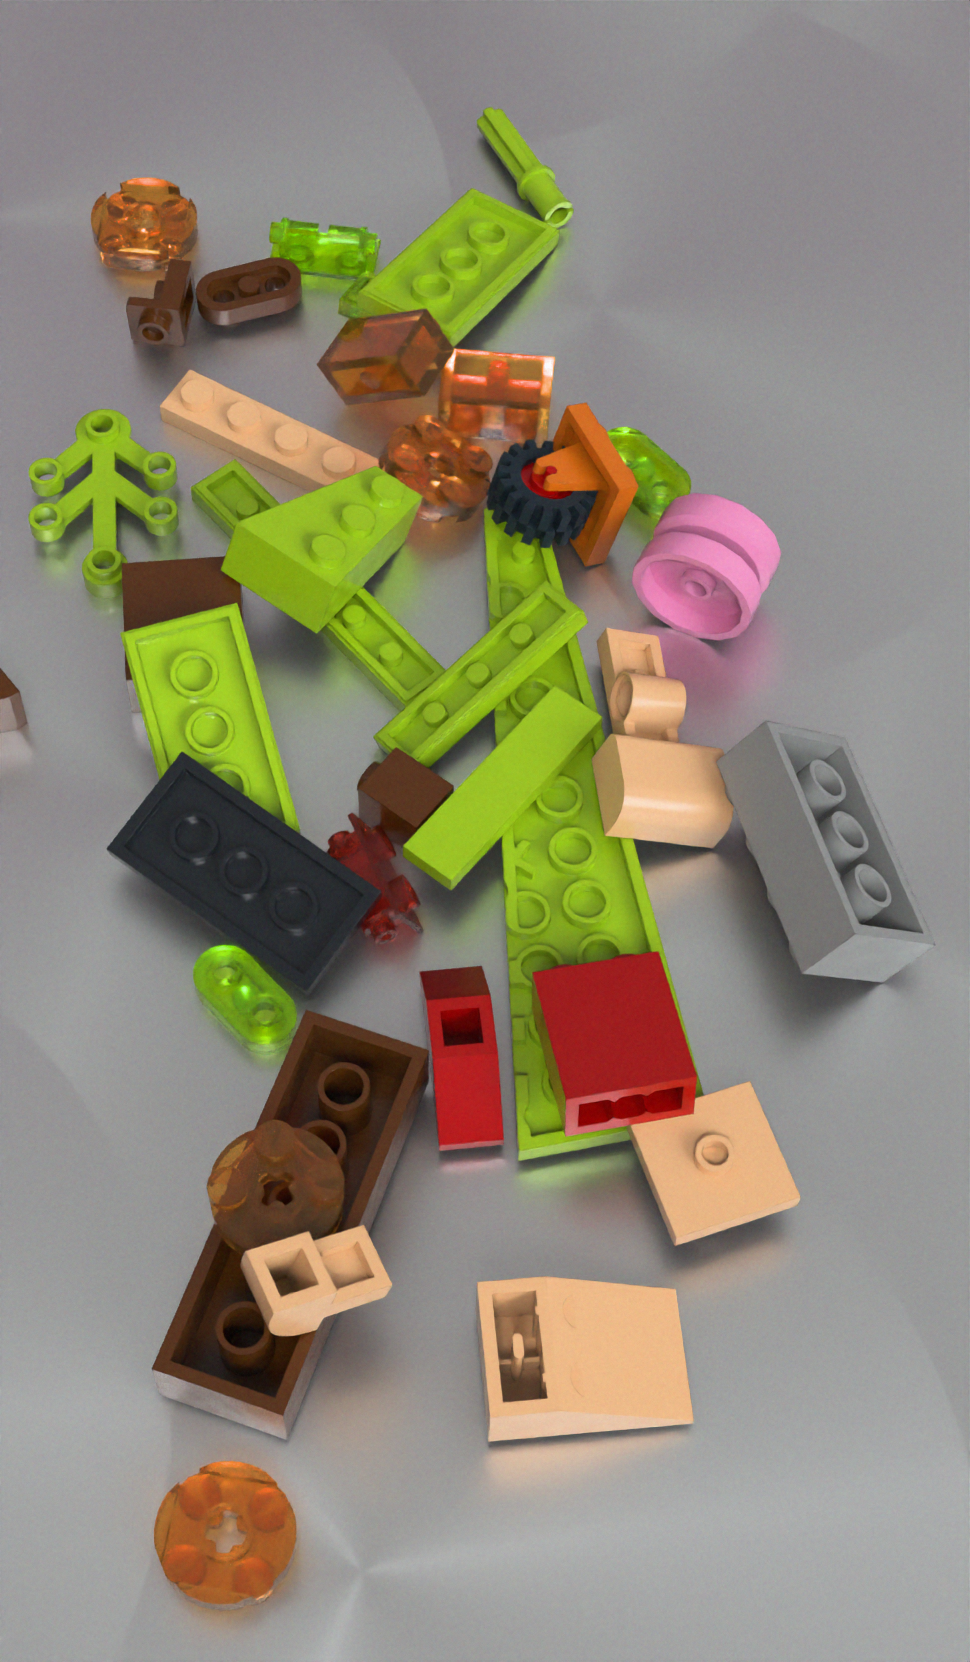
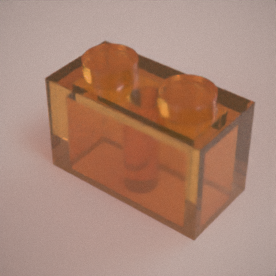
M425 308L347 320L317 363V366L346 405L415 398L426 395L455 352V349L442 332L438 322Z
M445 348L438 397V435L456 436L462 439L505 440L524 444L525 440H535L539 444H543L544 440L548 441L555 357Z

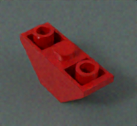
M482 966L419 971L439 1151L504 1145L498 1048L491 994Z

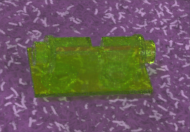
M283 217L281 222H271L269 241L273 243L270 258H284L293 262L299 268L302 275L369 282L374 278L381 240L378 239L377 233H368V227L354 228L329 225L328 233H319V223L293 221Z

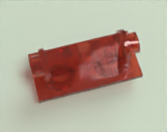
M352 812L348 815V818L355 831L352 833L340 831L333 834L328 839L329 849L327 854L382 893L381 900L361 925L364 935L367 938H373L376 944L381 945L392 941L398 934L396 928L403 923H406L417 933L424 931L414 911L421 906L420 900L408 879L403 874L397 876L390 862L392 858L396 857V851L389 837L379 825L371 828Z

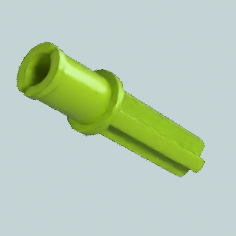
M492 107L484 109L483 115L477 119V128L516 181L517 193L521 199L531 202L543 219V222L555 228L563 226L572 217L574 209L572 208V203L566 199L555 184L553 170L539 162L502 109L494 110Z

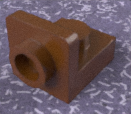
M170 259L165 280H158L156 282L154 299L128 298L126 313L132 340L152 345L165 344L185 347L197 299L191 261Z

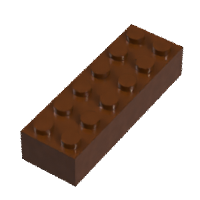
M309 1010L305 1011L153 1364L152 1372L160 1395L287 1440L337 1313L324 1317L315 1331L294 1336H277L272 1334L240 1266L241 1259L247 1250L308 1231L313 1241L361 1225L365 1226L369 1234L429 1082V1050Z

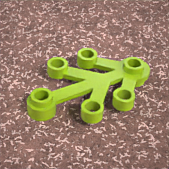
M99 409L87 413L79 420L75 429L77 441L55 459H38L29 468V477L33 491L44 497L60 493L65 486V479L91 459L92 473L57 503H41L33 507L28 519L31 533L35 539L41 542H53L64 534L65 527L93 503V550L89 552L82 563V573L85 587L89 593L98 598L109 599L123 593L122 563H128L126 557L117 551L116 501L143 520L147 530L154 535H169L179 525L176 503L167 497L152 498L116 472V459L119 458L143 474L146 485L153 490L162 491L171 488L177 482L178 474L176 461L172 455L166 452L150 453L131 439V426L123 414L111 409ZM159 468L168 470L162 474L152 473L154 470ZM43 475H54V477L49 480L39 479ZM160 513H165L169 515L165 519L153 518L155 515ZM51 519L55 521L48 526L39 525L44 520ZM104 566H111L107 569H99Z

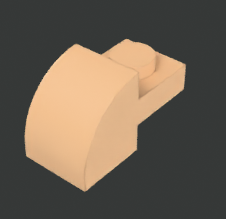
M364 1225L314 1241L309 1231L247 1250L240 1263L243 1274L269 1331L277 1336H294L315 1331L324 1317L384 1298L393 1285Z

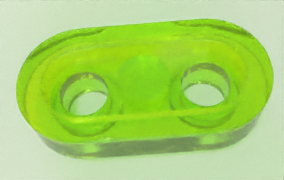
M618 427L607 431L610 441L622 460L630 463L626 466L632 470L635 480L639 485L632 504L642 513L649 517L660 519L665 508L675 498L690 494L691 479L687 471L644 433L630 427Z
M219 945L208 949L197 959L193 969V980L197 997L244 1048L255 1054L271 1055L281 1052L292 1043L298 1029L296 1006L290 996L246 951L232 945ZM224 967L235 971L231 977L225 979L214 975L218 969ZM265 1009L276 1013L275 1017L269 1021H259L254 1018L257 1012Z

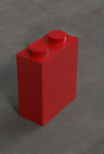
M659 951L637 955L621 954L608 960L578 965L562 964L554 966L549 970L532 972V1012L565 1137L694 1114L697 1074Z

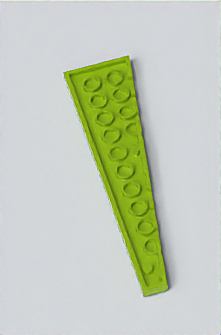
M484 508L483 525L490 631L545 580L564 596L566 595L552 544L550 548H540L539 539L533 538L531 545H527L521 542L524 534L518 531L510 537L504 532L507 522L496 525L491 518L494 510ZM576 634L494 708L496 747L554 685L598 713ZM602 726L594 737L500 837L518 1161L631 1140L627 1126L565 1137L532 1012V972L549 970L554 966L562 964L578 965L608 960L621 954L637 955L659 951L697 1074L695 1098L704 1096L634 841L629 838L605 836L591 760L606 740Z

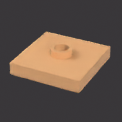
M750 1081L695 1098L694 1114L627 1126V1131L674 1246L798 1206L801 1196Z

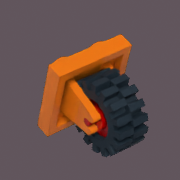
M587 403L566 406L552 442L544 440L541 448H537L535 440H525L523 448L518 443L510 446L508 453L504 451L490 483L486 504L488 510H494L491 518L496 525L507 522L504 532L510 537L518 531L524 534L521 540L522 543L531 545L533 538L539 539L540 548H550L553 539L558 547L567 545L568 541H570L583 564L587 567L605 563L639 485L635 480L632 470L625 465L610 441L606 429L599 424Z

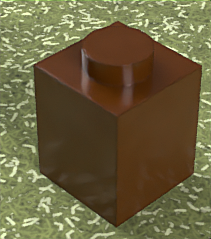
M396 747L382 763L378 761L373 762L360 777L357 784L359 819L403 848V845L454 792V785Z

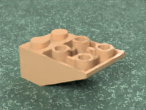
M549 1276L477 1282L475 1311L488 1442L693 1424L694 1418L676 1289Z

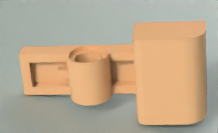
M606 628L596 642L613 734L609 735L591 759L605 836L714 848L728 831L734 806L726 796L725 783L716 763L717 760L725 755L724 751L721 748L679 743L677 729L685 714L686 690L681 680L666 677L659 637Z

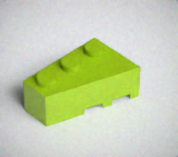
M371 467L236 522L221 571L317 634L404 544L423 496L379 467Z

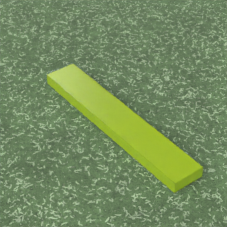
M236 459L191 487L192 500L230 539L236 522L280 505ZM363 586L320 630L399 711H402L446 671Z

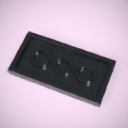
M184 752L179 754L107 847V851L112 857L307 996L311 994L382 898L381 891Z

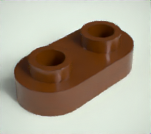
M278 257L266 258L213 271L201 278L196 287L198 311L206 321L215 325H232L284 312L297 305L302 297V279L299 268L293 262Z

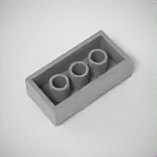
M765 721L716 761L725 783L726 796L735 807L746 835L747 848L756 859L767 887L768 900L777 911L789 941V952L793 960L798 964L802 974L883 983L936 945L846 738Z

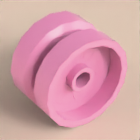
M692 493L675 498L665 508L654 529L653 539L644 547L633 568L632 584L639 600L655 617L673 629L702 639L719 641L735 638L748 628L759 606L761 594L768 588L778 568L781 550L775 534L764 521L741 504L717 495Z

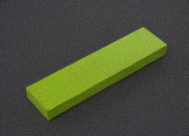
M545 580L373 736L377 745L387 755L397 747L429 769L588 623L584 611Z
M554 685L403 845V857L451 891L601 729L603 717Z

